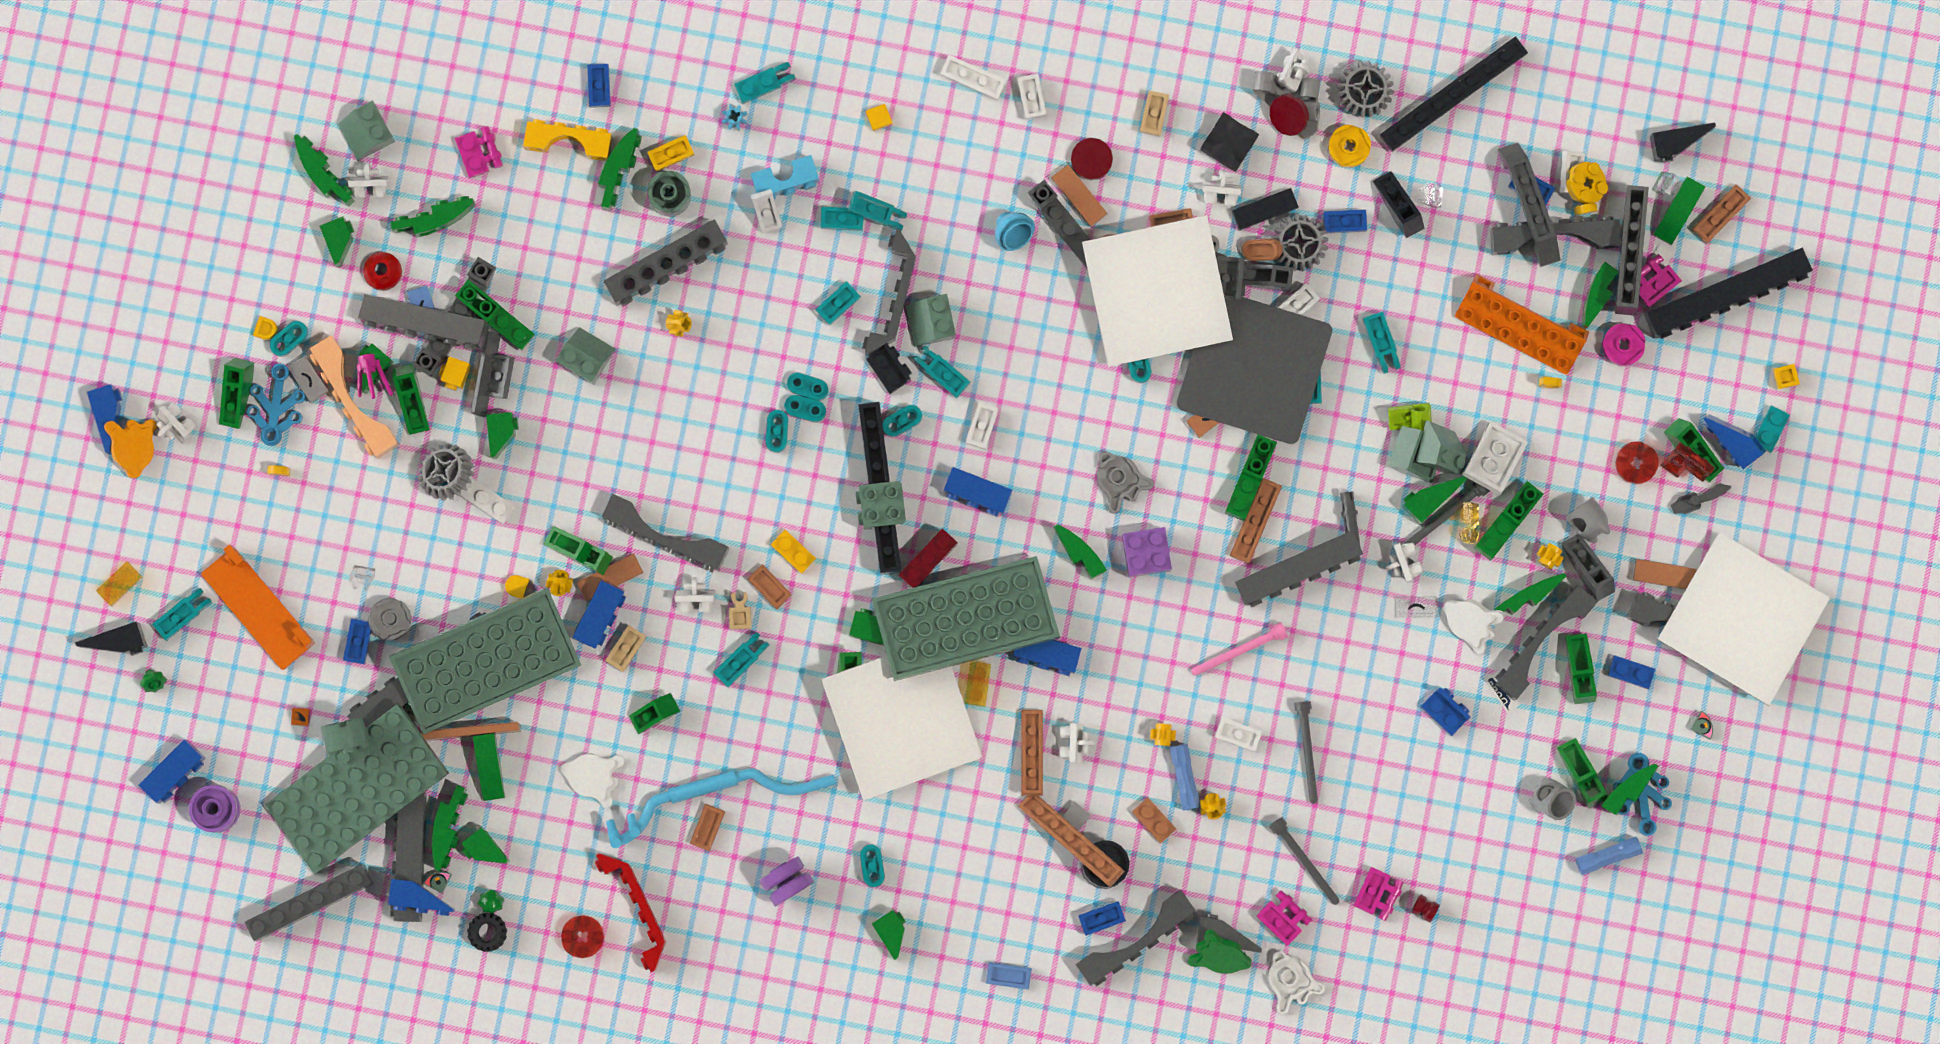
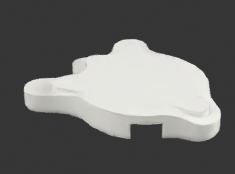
M1472 599L1467 601L1449 600L1443 606L1451 631L1460 639L1467 641L1476 654L1484 653L1486 641L1496 635L1491 625L1501 623L1505 619L1503 611L1489 610L1481 603Z
M585 754L572 762L563 764L561 772L567 777L575 792L586 797H593L604 808H609L613 803L611 791L619 784L618 779L614 778L612 773L624 765V758L617 755L604 759L597 755Z
M1283 951L1273 953L1272 964L1268 973V982L1277 997V1013L1281 1015L1286 1014L1293 999L1297 1000L1299 1004L1304 1005L1311 994L1321 995L1325 992V985L1312 977L1310 969L1303 960L1286 955Z

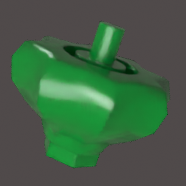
M149 669L143 675L140 686L144 688L145 692L155 693L163 689L167 678L163 676L161 671L155 672Z
M488 890L480 894L477 904L482 908L483 912L494 914L496 911L502 910V904L505 900L499 891Z

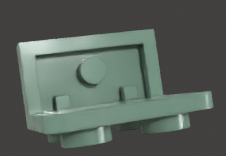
M900 481L859 485V491H856V502L861 504L862 512L858 513L859 525H863L864 530L873 529L872 527L905 523L903 490Z

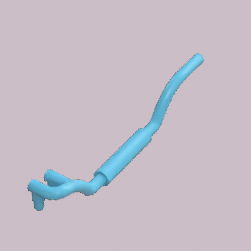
M754 768L737 772L731 770L705 779L668 788L667 792L650 797L638 821L634 813L627 815L629 830L619 835L618 829H616L614 820H607L606 825L610 845L612 848H618L637 838L647 827L655 808L660 804L667 802L674 804L737 786L738 782L748 779H754L765 788L783 795L809 793L836 785L834 775H829L801 784L787 785L772 780L760 770Z

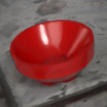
M378 252L366 260L363 268L364 278L376 290H389L399 283L402 277V266L394 255L387 252ZM380 263L387 266V272L384 275H377L375 273V267Z

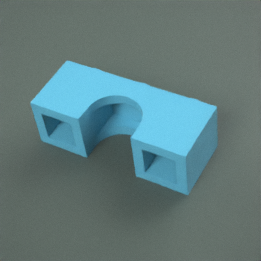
M812 155L791 161L793 174L787 180L782 181L775 178L771 167L751 173L756 193L771 189L773 197L776 199L775 196L784 194V196L796 193V189L804 187V190L816 187V183H819V178Z

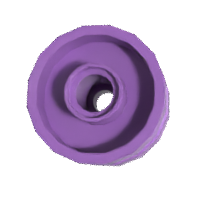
M208 785L202 787L193 794L189 802V815L192 822L199 829L206 832L221 833L227 831L237 823L240 816L241 805L238 797L232 790L223 786ZM215 805L219 807L217 813H214L212 810Z
M799 856L777 866L769 872L770 874L759 881L764 890H770L778 886L777 890L769 897L775 907L814 883L813 878L808 872L795 876L804 867Z

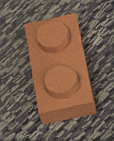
M1148 797L1132 811L1160 844L1176 830Z

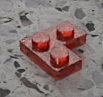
M1681 442L1660 465L1677 478L1684 470H1687L1702 482L1715 468L1706 459L1698 456L1690 447L1683 445Z

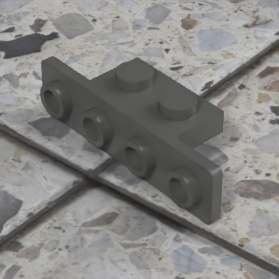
M488 331L484 349L479 360L475 393L471 403V414L484 418L487 414L489 397L507 399L515 359L512 356L498 355L501 335L492 331Z

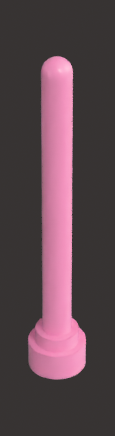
M1279 622L1273 625L1274 628L1270 629V632L1192 668V674L1195 676L1273 639L1275 641L1280 639L1281 641L1288 638L1283 624Z

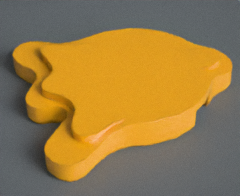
M153 419L146 420L143 424H139L134 420H128L125 429H122L114 421H108L104 425V429L112 441V457L129 478H138L142 470L153 458L154 445L152 437L157 428V422Z

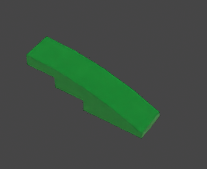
M1562 573L1537 582L1505 600L1494 610L1504 612L1507 609L1513 615L1527 601L1534 607L1567 575Z

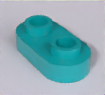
M293 321L271 339L270 350L272 353L279 357H284L291 353L308 337L307 326L300 321ZM296 329H301L299 336L294 335ZM280 343H285L283 350L278 349Z
M1149 358L1127 363L1133 381L1145 383L1150 379L1152 371ZM1142 369L1145 374L1138 376L1137 370Z
M799 372L791 374L787 379V387L793 394L817 401L825 399L828 395V386L821 379ZM796 379L801 380V385L798 387L793 384ZM815 386L822 388L820 393L814 392Z
M792 395L786 399L784 404L787 414L795 418L817 423L826 416L825 405L817 400ZM793 402L799 403L797 409L791 408ZM814 407H817L820 410L817 415H814L811 412V410Z
M907 405L888 416L883 421L884 433L889 437H898L917 426L922 420L920 408L916 405ZM909 413L916 415L914 420L908 419ZM892 423L897 425V429L894 431L889 429V425Z
M774 410L767 417L766 446L774 453L782 452L787 446L789 420L787 414L782 410ZM775 418H781L782 423L776 425L774 423ZM774 439L781 441L779 446L773 445Z
M869 844L864 846L860 852L863 879L868 886L878 887L885 879L882 854L876 845ZM869 851L875 853L874 859L867 858ZM873 872L878 874L876 881L870 879V874Z

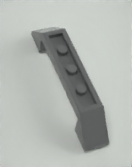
M1519 143L1499 148L1498 152L1504 169L1509 170L1535 242L1533 249L1539 266L1543 267L1559 262L1561 258L1557 236L1528 156Z
M1044 179L1030 190L1028 194L1040 213L1088 270L1082 242L1091 239L1057 199L1058 195Z
M896 230L895 235L891 234L888 247H891L892 254L907 257L906 260L902 259L899 270L903 272L901 280L897 279L894 292H898L896 300L891 301L889 312L892 313L891 321L887 320L884 328V333H887V336L870 332L869 337L865 336L862 349H865V355L871 356L882 349L885 344L889 345L896 340L916 256L899 230Z
M477 257L467 274L469 277L467 280H470L486 293L496 267ZM458 298L455 299L448 311L449 313L471 317L474 313ZM441 340L429 342L426 349H421L412 366L431 377L445 361L453 347L445 345L444 341Z

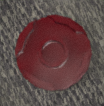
M1283 94L1273 100L1270 106L1269 116L1271 122L1280 133L1294 136L1306 129L1309 112L1307 106L1299 97L1296 98L1292 94Z
M1083 139L1072 150V168L1083 179L1091 181L1101 179L1111 169L1113 161L1112 151L1107 143L1101 139Z

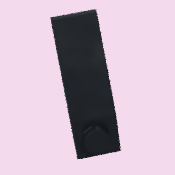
M1716 123L1652 133L1650 142L1654 161H1660L1661 163L1672 162L1673 158L1711 132L1716 127Z
M1392 171L1373 180L1376 189L1405 238L1425 229L1421 213Z
M137 621L75 642L76 646L80 648L124 654L130 653L131 656L143 653V649L148 647L141 624Z

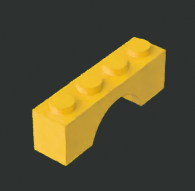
M533 119V122L527 121L523 145L525 150L547 153L548 149L555 142L570 139L583 146L588 159L607 161L610 156L613 137L611 133H608L607 129L596 128L595 131L587 130L586 126L575 125L574 128L566 127L565 123L554 122V125L545 124L546 121Z

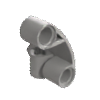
M1256 71L1253 92L1269 106H1271L1273 100L1283 94H1292L1296 98L1299 97L1305 103L1309 112L1307 127L1300 134L1305 139H1308L1317 133L1320 118V104L1318 102L1320 80L1308 77L1302 78L1297 91L1291 92L1288 88L1281 87L1275 81V74L1267 71Z

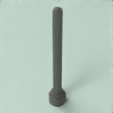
M1474 482L1471 487L1472 490L1404 544L1414 543L1416 545L1475 497L1485 496L1490 490Z
M1311 701L1295 702V711H1297V715H1300L1309 801L1312 804H1316L1318 796L1308 717L1310 709H1312Z
M1283 817L1277 819L1269 826L1271 831L1283 838L1333 905H1337L1340 901L1287 831V822Z

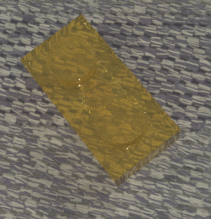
M127 561L96 592L112 607L143 576Z
M970 662L964 704L986 707L991 664Z

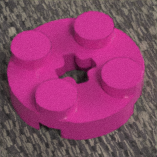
M1623 323L1614 325L1604 335L1602 341L1603 352L1606 358L1613 364L1621 367L1632 365L1644 354L1645 337L1642 331L1634 325ZM1619 340H1627L1629 342L1627 345L1629 349H1620Z

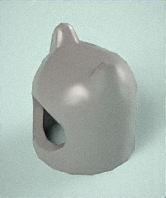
M1594 497L1565 517L1578 535L1592 543L1598 541L1597 536L1601 533H1610L1606 513Z
M1545 778V781L1536 786L1533 797L1529 798V802L1533 807L1550 818L1562 820L1571 814L1574 809L1576 796L1571 789L1552 778Z

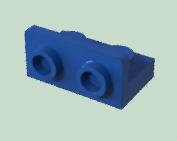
M1440 687L1420 707L1450 736H1453L1471 718L1468 714L1470 711L1462 703L1458 705L1453 700L1454 695L1447 688L1442 689Z

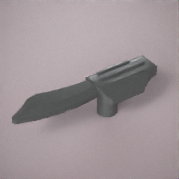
M1719 483L1699 496L1695 492L1683 495L1675 503L1671 504L1673 513L1687 514L1701 508V503L1723 495L1731 489V486Z

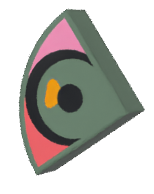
M1700 711L1691 730L1711 740L1713 735L1712 722L1706 713Z
M448 872L434 873L427 877L423 884L443 893L452 874Z

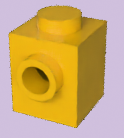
M449 356L446 365L443 364L439 372L442 383H445L444 387L456 391L457 388L463 390L471 365Z

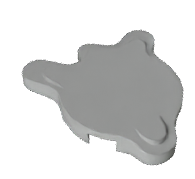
M1107 451L1099 455L1097 483L1101 491L1108 498V510L1110 513L1116 514L1120 511L1123 498H1127L1130 502H1135L1140 491L1151 490L1154 487V481L1141 475L1137 466L1129 458L1112 455Z

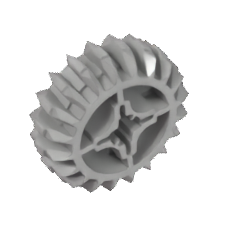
M1358 61V68L1351 64V71L1344 69L1343 73L1345 76L1339 77L1342 83L1337 84V88L1343 90L1337 93V97H1344L1340 104L1348 103L1345 110L1349 111L1350 108H1353L1352 115L1354 116L1357 114V111H1360L1361 118H1364L1365 112L1368 113L1369 117H1372L1373 110L1379 115L1381 113L1380 107L1385 110L1388 107L1385 102L1390 103L1392 101V98L1388 95H1393L1394 90L1389 89V87L1394 85L1393 81H1386L1391 75H1383L1386 70L1384 67L1380 71L1377 70L1378 63L1370 67V61H1367L1365 66H1363L1362 61ZM1364 74L1362 82L1349 84V81L1354 76ZM1371 75L1377 78L1382 88L1371 82ZM1366 82V86H1368L1370 90H1368L1364 98L1365 93L1362 92L1363 90H1361V88ZM1349 91L1360 97V103H1357L1351 97ZM1382 94L1377 102L1367 105L1368 97Z
M1295 214L1294 221L1288 216L1286 218L1288 224L1281 221L1279 225L1282 229L1276 227L1274 231L1278 235H1272L1271 239H1277L1282 245V254L1278 263H1282L1284 260L1287 261L1285 267L1293 264V271H1296L1297 265H1300L1302 272L1305 271L1306 264L1310 270L1313 269L1312 261L1319 265L1320 260L1317 257L1323 259L1325 257L1321 250H1328V246L1322 244L1328 242V238L1321 237L1326 234V230L1319 231L1318 229L1322 224L1319 222L1314 226L1315 218L1313 217L1310 222H1307V215H1303L1302 220H1299V215ZM1295 227L1294 238L1283 241V235L1289 229ZM1301 227L1310 230L1315 238L1305 236ZM1298 236L1301 242L1306 243L1303 244L1302 249H1300L1298 244L1294 243L1297 241ZM1317 244L1315 253L1305 258V248ZM1284 248L1295 250L1298 259L1291 257Z
M446 443L445 446L438 444L437 450L431 448L430 455L424 454L426 460L420 461L423 467L417 469L421 473L417 477L421 482V488L429 496L432 495L434 499H441L442 501H446L447 498L454 500L455 494L461 496V490H467L466 484L472 483L469 477L474 475V472L471 471L474 467L473 463L470 462L472 460L463 448L461 449L457 445L452 446L449 443ZM447 458H456V459H454L453 461H452V460H449V461H447V462L443 461L444 459H447ZM444 482H447V483H448V485H445V486H436V485H438L439 483H440V484H442V483H444Z

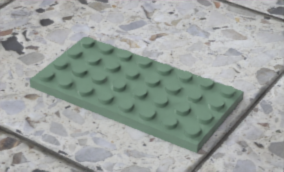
M1037 556L872 599L894 681L1060 638Z
M548 587L389 655L423 735L581 666Z
M396 704L366 727L370 747L357 750V746H355V751L344 754L339 750L340 754L327 757L265 804L314 874L320 872L449 774L400 704Z

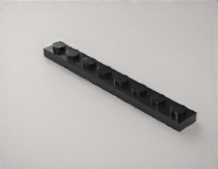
M1516 36L1382 132L1380 137L1391 152L1395 151L1528 54L1527 50Z

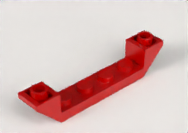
M599 853L596 855L598 860L595 861L599 872H604L605 875H608L620 868L623 872L619 873L623 883L625 885L629 884L631 888L629 896L633 904L638 903L641 911L638 912L642 923L647 922L650 929L647 931L651 942H656L657 946L642 952L643 958H641V962L645 970L650 969V972H654L657 970L667 941L631 865Z

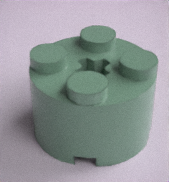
M663 171L656 174L650 180L648 198L653 209L659 214L668 217L677 216L683 213L691 202L692 195L689 184L680 173ZM667 190H668L669 192H671V191L673 190V194H674V195H673L672 197H670V196L666 197V193H665V192H666Z
M362 717L321 727L327 757L340 754L339 750L342 751V754L355 751V746H357V750L370 747Z

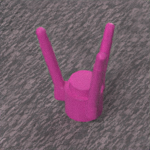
M374 354L359 356V364H356L358 371V397L362 396L363 371V374L367 375L371 398L375 399L371 373L376 372L375 368L389 395L392 396L393 392L381 368L380 360H376Z

